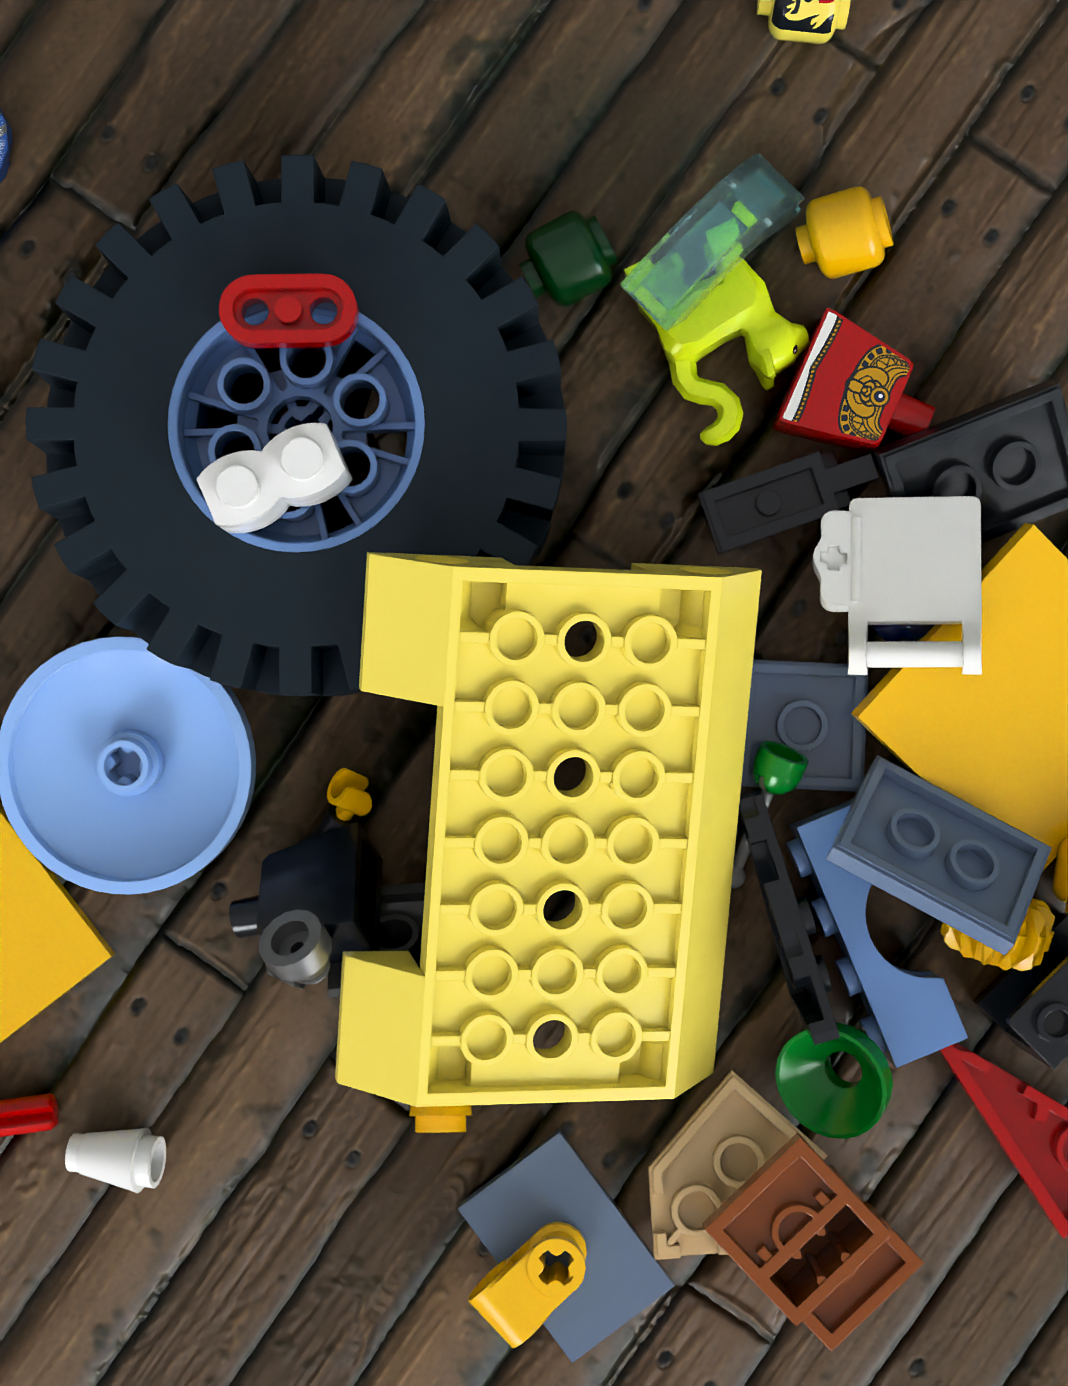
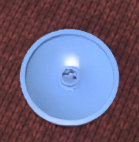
M139 636L99 638L67 648L50 658L34 671L17 691L7 709L0 729V797L8 820L26 848L54 873L81 887L110 894L131 895L162 890L193 876L211 863L224 851L241 827L251 803L256 779V753L251 727L238 698L231 688L213 682L210 678L191 669L175 666L160 659L146 649L149 644Z

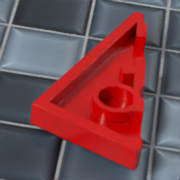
M959 1043L938 1050L1056 1232L1063 1239L1068 1237V1107Z

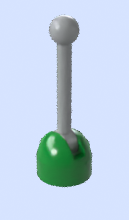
M762 741L753 761V777L757 785L762 789L761 792L767 809L774 795H782L796 788L802 780L809 760L802 753L773 741ZM745 832L734 856L732 889L740 887L746 878L743 867L750 850Z

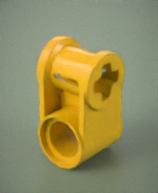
M560 1221L547 1223L539 1228L509 1258L504 1259L489 1271L469 1294L468 1302L512 1348L518 1347L531 1337L546 1321L551 1312L577 1290L582 1283L586 1270L585 1260L587 1255L584 1237L571 1224ZM547 1250L555 1256L562 1254L564 1251L568 1252V1266L565 1267L559 1261L553 1263L550 1267L545 1264Z

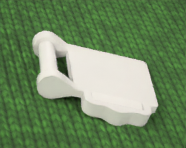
M974 496L856 498L850 502L849 511L833 510L825 513L821 520V539L814 550L812 565L821 585L820 603L822 607L831 612H848V675H868V668L962 667V675H982L980 500ZM962 624V641L868 642V625Z

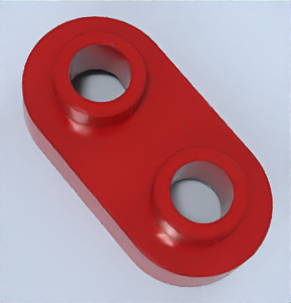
M322 273L254 274L239 277L225 288L219 301V316L223 327L236 342L246 347H332L344 342L353 333L358 323L359 308L351 288L342 279L334 275ZM321 303H331L337 307L335 319L328 324H319L313 320V311ZM254 304H264L269 310L267 319L259 325H250L245 321L247 309Z

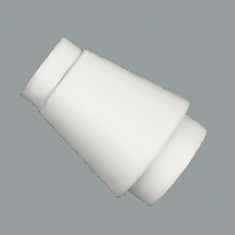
M149 1128L88 1132L85 1134L74 1133L67 1144L65 1165L69 1172H78L81 1175L139 1193L144 1187L156 1188L159 1185L166 1163V1142L164 1137L152 1135Z

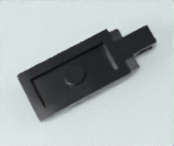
M818 451L698 493L697 497L717 554L720 555L821 520L824 514L829 511H840V509L849 507L851 499L848 491L876 481L875 479L879 478L871 453L838 464L834 451L820 454Z

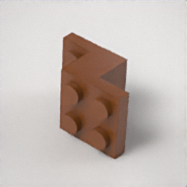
M798 1132L702 1223L704 1230L796 1327L803 1322L831 1352L924 1264L918 1254L833 1165L829 1166Z

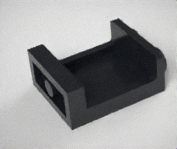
M1061 913L1054 920L1051 930L1054 932L1049 951L1044 952L1041 965L1034 966L1032 970L1019 971L1014 968L1006 971L1003 970L973 1000L1016 1046L1053 1070L1068 1057V914Z

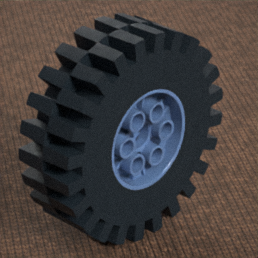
M281 155V178L259 182L256 181L243 160L227 163L212 168L218 193L206 196L192 203L176 183L149 198L161 221L148 229L137 240L119 223L115 224L95 244L110 266L101 275L94 287L89 286L72 275L63 287L55 303L68 316L72 324L63 344L40 338L32 370L50 385L47 407L26 408V440L46 453L48 472L31 477L33 490L39 509L60 521L65 538L55 543L54 546L69 572L89 580L99 595L93 603L101 613L114 625L134 631L149 644L146 649L160 659L175 666L191 669L210 678L213 682L240 689L283 696H345L360 693L359 676L367 552L501 557L519 566H531L535 557H539L550 531L564 470L567 415L561 392L559 357L554 341H547L539 324L538 303L532 290L523 277L514 281L502 267L499 245L477 223L466 232L451 222L446 200L432 190L418 184L410 198L391 192L383 169L356 161H351L346 180L325 178L313 155ZM322 273L334 275L342 279L351 288L359 308L358 323L350 337L338 345L332 347H309L319 349L326 354L324 369L312 378L298 377L293 374L292 370L294 358L299 352L308 348H278L282 369L269 373L258 355L260 351L267 348H250L239 344L229 335L221 323L219 316L221 295L225 288L239 277L254 274ZM331 303L319 304L313 311V320L319 324L332 322L337 315V307ZM264 304L251 305L245 313V321L250 325L262 324L268 317V307ZM352 348L370 358L356 373L349 374L343 379L337 376ZM247 373H255L262 376L264 381L263 391L255 401L247 404L233 401L231 392L236 379ZM356 389H371L380 398L375 413L368 418L360 420L346 415L344 405L349 394ZM298 400L309 401V403L305 407L300 406ZM286 405L288 411L281 417L278 424H272L276 413ZM212 408L238 416L237 424L207 429ZM319 422L327 424L337 441L343 457L357 453L366 456L370 461V472L367 478L361 484L347 486L337 495L354 523L331 533L328 531L322 503L285 512L272 524L256 531L229 533L215 524L197 482V477L211 463L221 458L227 444L234 439H250L254 444L255 451H262L267 443L281 432L306 423ZM407 433L404 457L369 447L367 434Z

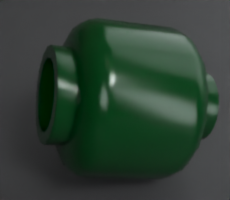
M569 211L527 235L525 248L529 259L520 263L519 266L536 298L548 293L554 303L567 307L606 287L612 278L610 266L618 262V259L596 216L586 220L579 212Z

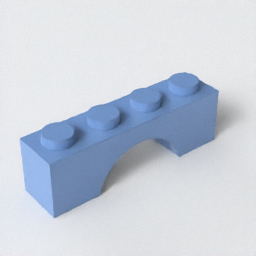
M854 798L789 824L794 840L785 844L798 876L803 878L810 875L819 896L818 899L811 901L810 905L824 937L834 934L841 949L843 958L834 961L842 984L849 997L859 993L868 1017L859 1020L862 1032L872 1039L882 1053H884L886 1059L898 1068L963 1041L968 1036L943 977L933 971L908 970L894 966L886 961L874 946L867 929L865 914L867 897L872 884L826 860L853 803Z

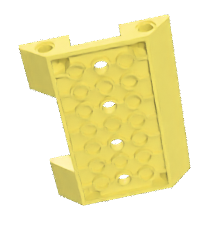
M367 552L359 689L363 692L437 705L420 968L409 951H343L335 1079L338 1084L415 1107L675 1099L714 1073L761 569L631 563V570L519 566L501 557ZM591 621L597 632L594 647L583 656H569L565 649L566 633L577 622ZM571 757L582 758L586 766L582 782L574 789L558 790L554 784V773L558 765ZM557 891H572L575 896V905L572 912L566 918L559 921L546 920L543 914L546 900ZM551 1020L564 1022L565 1030L563 1037L556 1045L547 1049L534 1047L533 1037L540 1025Z

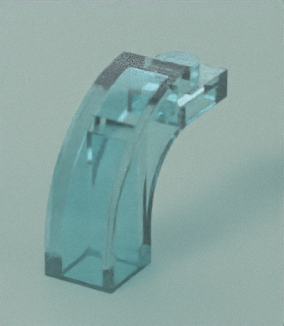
M757 153L730 172L700 199L647 253L622 281L620 286L668 331L686 320L709 293L754 248L771 235L784 229L802 210L798 205L805 198L760 153Z

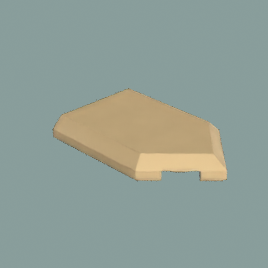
M732 1070L648 1166L653 1254L655 1260L716 1253L718 1255H728L704 1230L702 1223L797 1132L823 1160L828 1156Z

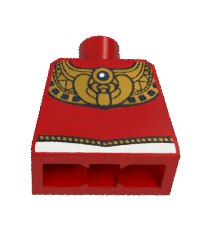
M827 307L815 326L810 338V344L805 349L771 429L862 453H871L879 447L887 429L904 436L927 429L935 412V407L903 393L914 367V363L910 359L840 313Z

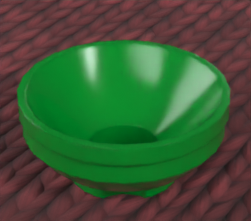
M836 1022L840 1038L814 1045L805 1028L796 1033L783 1046L777 1059L776 1083L783 1103L803 1126L829 1138L847 1139L860 1136L869 1131L882 1118L891 1100L893 1082L886 1057L872 1039L853 1026ZM842 1051L856 1058L862 1070L861 1080L848 1082L839 1078L832 1069L831 1054Z

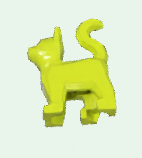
M736 217L709 229L710 241L706 242L707 259L713 279L690 290L683 286L680 279L684 272V264L678 252L669 255L660 264H657L654 257L651 256L624 269L625 277L639 312L658 332L661 346L670 366L673 385L685 400L700 405L712 406L716 409L718 413L717 419L700 433V440L706 445L714 446L729 441L740 430L743 410L740 398L724 383L699 378L696 363L724 343L743 336L745 338L750 367L755 371L762 387L767 391L775 387L774 377L792 366L799 354L810 344L809 334L803 325L791 323L775 312L765 282L748 265L738 251L737 246L743 238V232Z

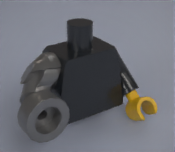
M347 768L337 771L329 783L327 799L331 805L317 829L297 844L269 854L262 862L259 895L234 900L230 903L229 907L230 923L236 936L245 938L259 934L261 936L259 940V953L265 962L268 974L294 988L303 989L307 984L312 985L322 981L328 975L330 963L342 962L343 951H379L383 859L358 822V816H365L372 808V798L369 793L364 791L369 784L368 778Z

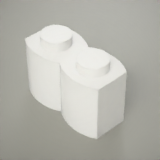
M306 423L291 427L270 440L262 451L247 450L228 454L211 463L197 477V482L215 524L229 533H247L262 529L279 519L290 506L305 507L323 503L342 492L352 481L351 474L337 441L327 424Z

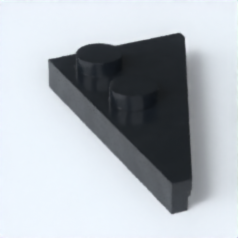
M758 790L741 795L739 813L791 1002L814 1045L840 1038L839 1031L826 994L832 992L829 974L821 954L814 956L808 935L816 933L815 922L805 895L795 897L762 792Z

